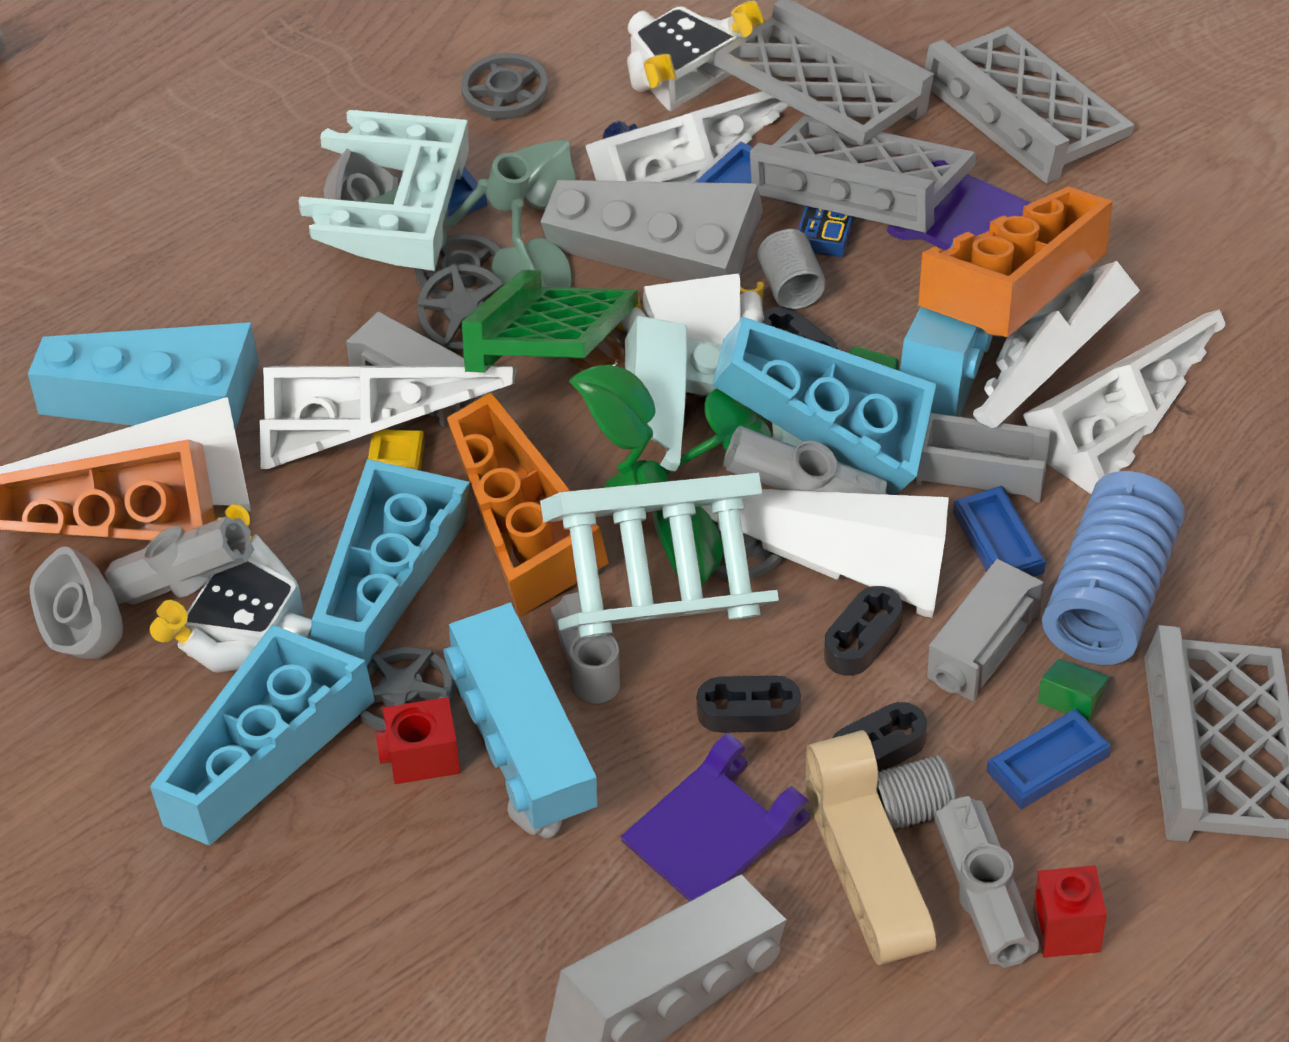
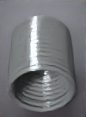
M795 229L780 230L769 235L758 249V259L776 302L782 307L791 309L804 308L814 303L822 296L826 288V279L805 233Z
M935 755L934 758L930 756L929 759H920L918 762H909L908 765L904 763L903 766L898 765L897 768L893 767L892 769H883L881 772L878 771L877 794L893 831L898 830L899 827L902 829L904 826L908 827L910 824L912 826L915 823L919 824L920 821L923 823L926 820L930 821L931 818L935 820L936 811L945 807L950 800L957 799L954 782L948 766L943 758Z

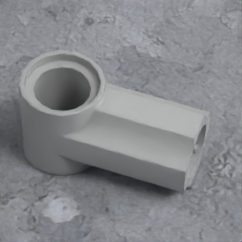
M579 592L563 595L562 600L557 605L551 607V619L572 673L573 691L584 702L593 704L607 702L618 694L621 687L618 643L609 634L580 638L579 628L559 631V619L576 613H582Z

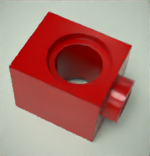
M449 697L383 707L386 730L375 731L380 764L391 763L394 784L461 774Z
M1096 865L1039 870L1037 872L1033 911L1043 958L1100 953L1107 913Z

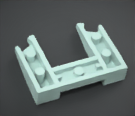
M349 110L346 113L347 123L353 128L348 133H338L327 128L320 137L321 147L340 154L348 148L350 151L363 155L379 166L402 170L403 174L395 201L391 205L300 196L299 211L301 215L312 217L315 223L309 225L310 237L360 257L397 266L435 271L443 243V221L455 179H461L469 151L468 121Z
M637 315L625 338V369L636 375L649 391L656 410L653 419L647 423L653 430L651 440L666 448V455L660 465L667 470L676 471L681 459L685 392L708 396L711 391L716 389V387L712 386L722 344L687 338L686 324ZM772 423L774 439L793 446L803 442Z

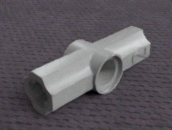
M738 426L732 435L725 453L723 467L727 471L738 475L759 473L760 482L774 487V490L886 494L887 482L883 478L837 462L833 452L827 446L817 441H803L797 446H793Z
M226 516L187 532L181 526H172L157 535L146 548L112 561L104 574L119 605L122 603L135 605L169 591H172L177 597H186L202 587L211 575L249 560L254 551L250 539L251 530L240 517L230 519Z
M970 796L952 799L945 807L936 811L935 824L959 883V902L963 909L971 914L989 964H998L1002 968L1022 964L1029 956L1037 953L1039 942L1013 879V859L1000 846L983 801L971 799ZM980 879H987V880H991V881H993V882H992V883H984V882H981V881H978V880H980Z

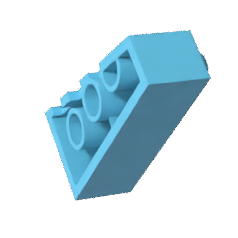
M920 307L904 338L900 371L936 383L930 413L961 417L984 352L988 351L993 335L986 333L982 328Z
M742 316L723 339L712 386L802 441H817L827 446L833 452L837 462L883 478L887 482L886 493L897 495L917 476L936 383Z
M248 322L42 337L29 369L28 377L39 415L134 426L228 397L236 431L259 362L252 323Z
M367 459L312 618L311 640L361 658L368 665L373 654H376L466 523L470 482Z
M511 602L450 623L451 647L444 649L448 669L454 679V686L485 740L495 768L500 767L506 778L505 785L514 810L517 813L524 811L531 826L536 830L596 808L597 777Z
M271 625L151 784L150 789L162 825L210 846L375 701L366 661L278 626Z

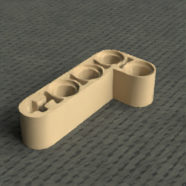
M864 730L807 745L806 791L813 816L875 963L880 966L935 950L936 937L928 909L878 797L876 757L868 735Z

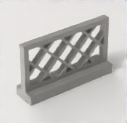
M779 0L774 3L772 18L754 28L749 36H741L717 51L714 57L715 66L862 145L905 115L917 120L926 114L934 76L930 71L792 0ZM738 57L758 58L759 62H744L738 59ZM767 58H791V62H768ZM774 77H795L796 82L779 81ZM804 77L828 78V82H805ZM809 96L832 97L833 101H817ZM842 97H865L866 102H843ZM849 117H870L871 120L862 125Z
M1009 26L954 48L944 40L929 45L924 69L934 74L931 91L1046 184L1061 177L1063 165L1132 136L1135 124ZM1006 45L1016 54L993 51V49ZM972 62L985 64L984 68H979ZM991 65L1017 69V74L991 70ZM1024 70L1042 73L1048 79L1023 75ZM1002 86L1016 88L1015 93L1007 91ZM1022 89L1047 93L1048 98L1023 95ZM1055 95L1074 98L1080 104L1055 100ZM1034 111L1047 113V118L1040 117ZM1054 114L1079 118L1080 124L1054 120ZM1087 120L1103 122L1109 128L1087 125ZM1065 136L1079 138V141L1069 144L1070 140Z
M803 116L773 145L758 143L750 150L751 183L758 184L761 196L925 233L934 224V208L976 165V152L884 132H880L862 146L847 148L848 146L862 144L808 116ZM808 134H810V135H815V136H819V137L804 139ZM832 149L835 150V151L826 152V153L814 154V153H816V152H821V151H827V150H832ZM904 154L903 156L890 157L892 155ZM876 158L878 159V160H876V161H870V162H865V163H860V164L857 163V162L865 161V160H871V159H876ZM945 160L949 165L934 167L931 162ZM921 168V170L901 173V171Z
M1159 625L1146 652L1144 661L1166 840L1189 842L1194 831L1289 839V820L1275 819L1258 806L1269 795H1272L1289 810V696L1281 649L1184 640L1181 637L1180 627ZM1188 659L1205 660L1218 673L1207 682L1189 667ZM1244 664L1267 666L1269 680L1260 687L1239 668ZM1228 679L1249 697L1239 706H1236L1215 688ZM1203 698L1225 716L1214 727L1195 712L1194 706ZM1255 704L1260 705L1275 718L1276 725L1268 732L1245 714ZM1233 723L1255 741L1245 752L1221 734ZM1209 743L1232 762L1220 773L1201 758L1200 751ZM1263 748L1282 763L1283 771L1275 778L1252 760ZM1239 769L1262 787L1251 799L1227 780ZM1217 790L1235 805L1238 810L1233 815L1209 813L1207 797Z

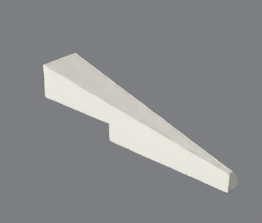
M761 91L605 138L585 146L596 181L695 182L740 141L747 144L754 134L765 125L772 123L780 117L779 114L790 105Z
M1118 261L1085 271L1006 339L996 361L1001 370L999 378L997 380L994 377L987 381L984 390L989 398L983 406L975 409L973 412V416L979 423L991 428L997 427L1140 291Z
M1220 309L1204 313L1024 413L1023 416L1028 427L1051 430L1047 464L1090 494H1092L1096 482L1103 476L1119 472L1120 469L1129 466L1135 458L1133 453L1135 447L1144 435L1153 432L1186 384L1184 376L1192 364L1200 362L1207 353L1204 349L1205 345L1214 333L1223 330L1226 323Z
M464 366L264 367L265 419L260 420L261 469H269L515 384L516 366H491L485 373L465 372Z
M228 397L0 466V474L189 439L203 444L213 505L238 504L244 507L247 512L251 511Z
M762 489V494L743 501L744 509L739 511L742 531L746 535L761 540L763 549L836 580L841 574L870 587L885 586L891 588L899 594L901 600L915 605L917 614L932 618L945 543L949 497ZM711 505L700 506L709 514L713 521L718 522L720 530L718 514L712 513Z

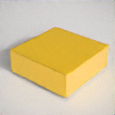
M382 429L373 432L368 459L421 471L425 447L424 431Z

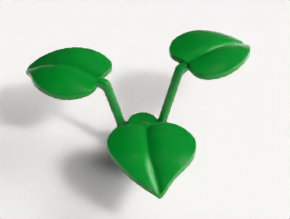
M611 365L591 367L573 376L569 383L582 395L601 431L616 446L632 450L626 460L618 464L617 467L620 472L606 481L605 488L667 482L666 475L673 471L667 470L653 460H638L653 437V430L647 423L653 419L656 412L654 401L643 382L632 372ZM716 388L706 397L705 415L708 423L717 435L682 454L678 468L723 443L724 449L727 451L732 435L738 426L772 437L770 428L763 416ZM699 506L695 507L696 514L691 516L702 586L720 565L723 557V543L717 526L709 514ZM662 510L653 511V521L658 538L678 577L669 519H664Z

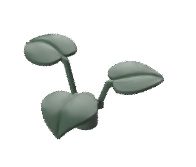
M565 139L539 143L513 153H504L497 156L493 161L489 179H480L477 188L452 216L447 217V207L443 221V243L441 248L445 245L447 239L445 227H454L481 196L486 194L494 208L501 211L512 210V242L515 246L500 249L495 254L491 272L505 285L521 270H541L542 287L570 288L571 270L563 251L556 244L548 242L547 239L536 238L524 244L521 237L523 200L533 208L545 210L557 180H576L571 162L569 141ZM398 188L392 189L378 197L366 199L365 202L393 205Z

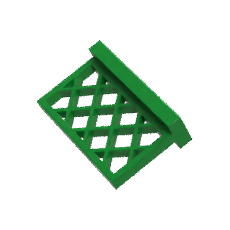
M521 270L462 321L465 372L485 373L503 355L585 358L638 305V289L542 287L541 270Z

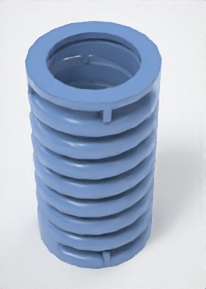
M1133 471L1113 472L1103 476L1096 482L1042 617L1043 629L1048 639L1064 653L1083 662L1097 665L1118 664L1134 655L1150 609L1154 603L1155 595L1160 587L1161 579L1167 568V563L1171 557L1172 548L1177 541L1178 532L1185 519L1184 505L1180 497L1170 486L1157 478Z

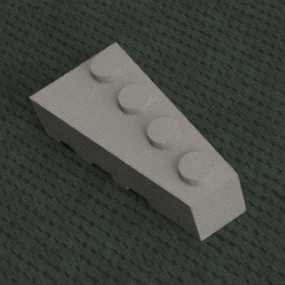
M557 180L541 219V225L547 241L556 244L563 253L679 282L737 273L740 276L762 217L763 207L758 184Z
M742 875L727 881L561 970L545 1042L663 1041L754 973L767 969L780 953L781 948L779 945L787 920Z

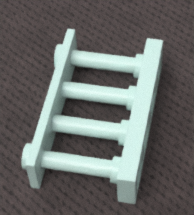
M759 473L560 492L540 501L543 523L563 521L564 529H570L582 613H576L559 619V631L579 628L580 638L613 633L612 624L728 611L729 620L760 616V606L778 601L777 590L752 593L739 512L744 509V500L762 494ZM711 505L712 513L718 514L730 595L703 598L691 516L696 514L695 507ZM662 510L664 519H669L682 601L654 604L641 521L646 520V512ZM613 515L614 524H620L632 607L604 610L591 526L596 525V517Z

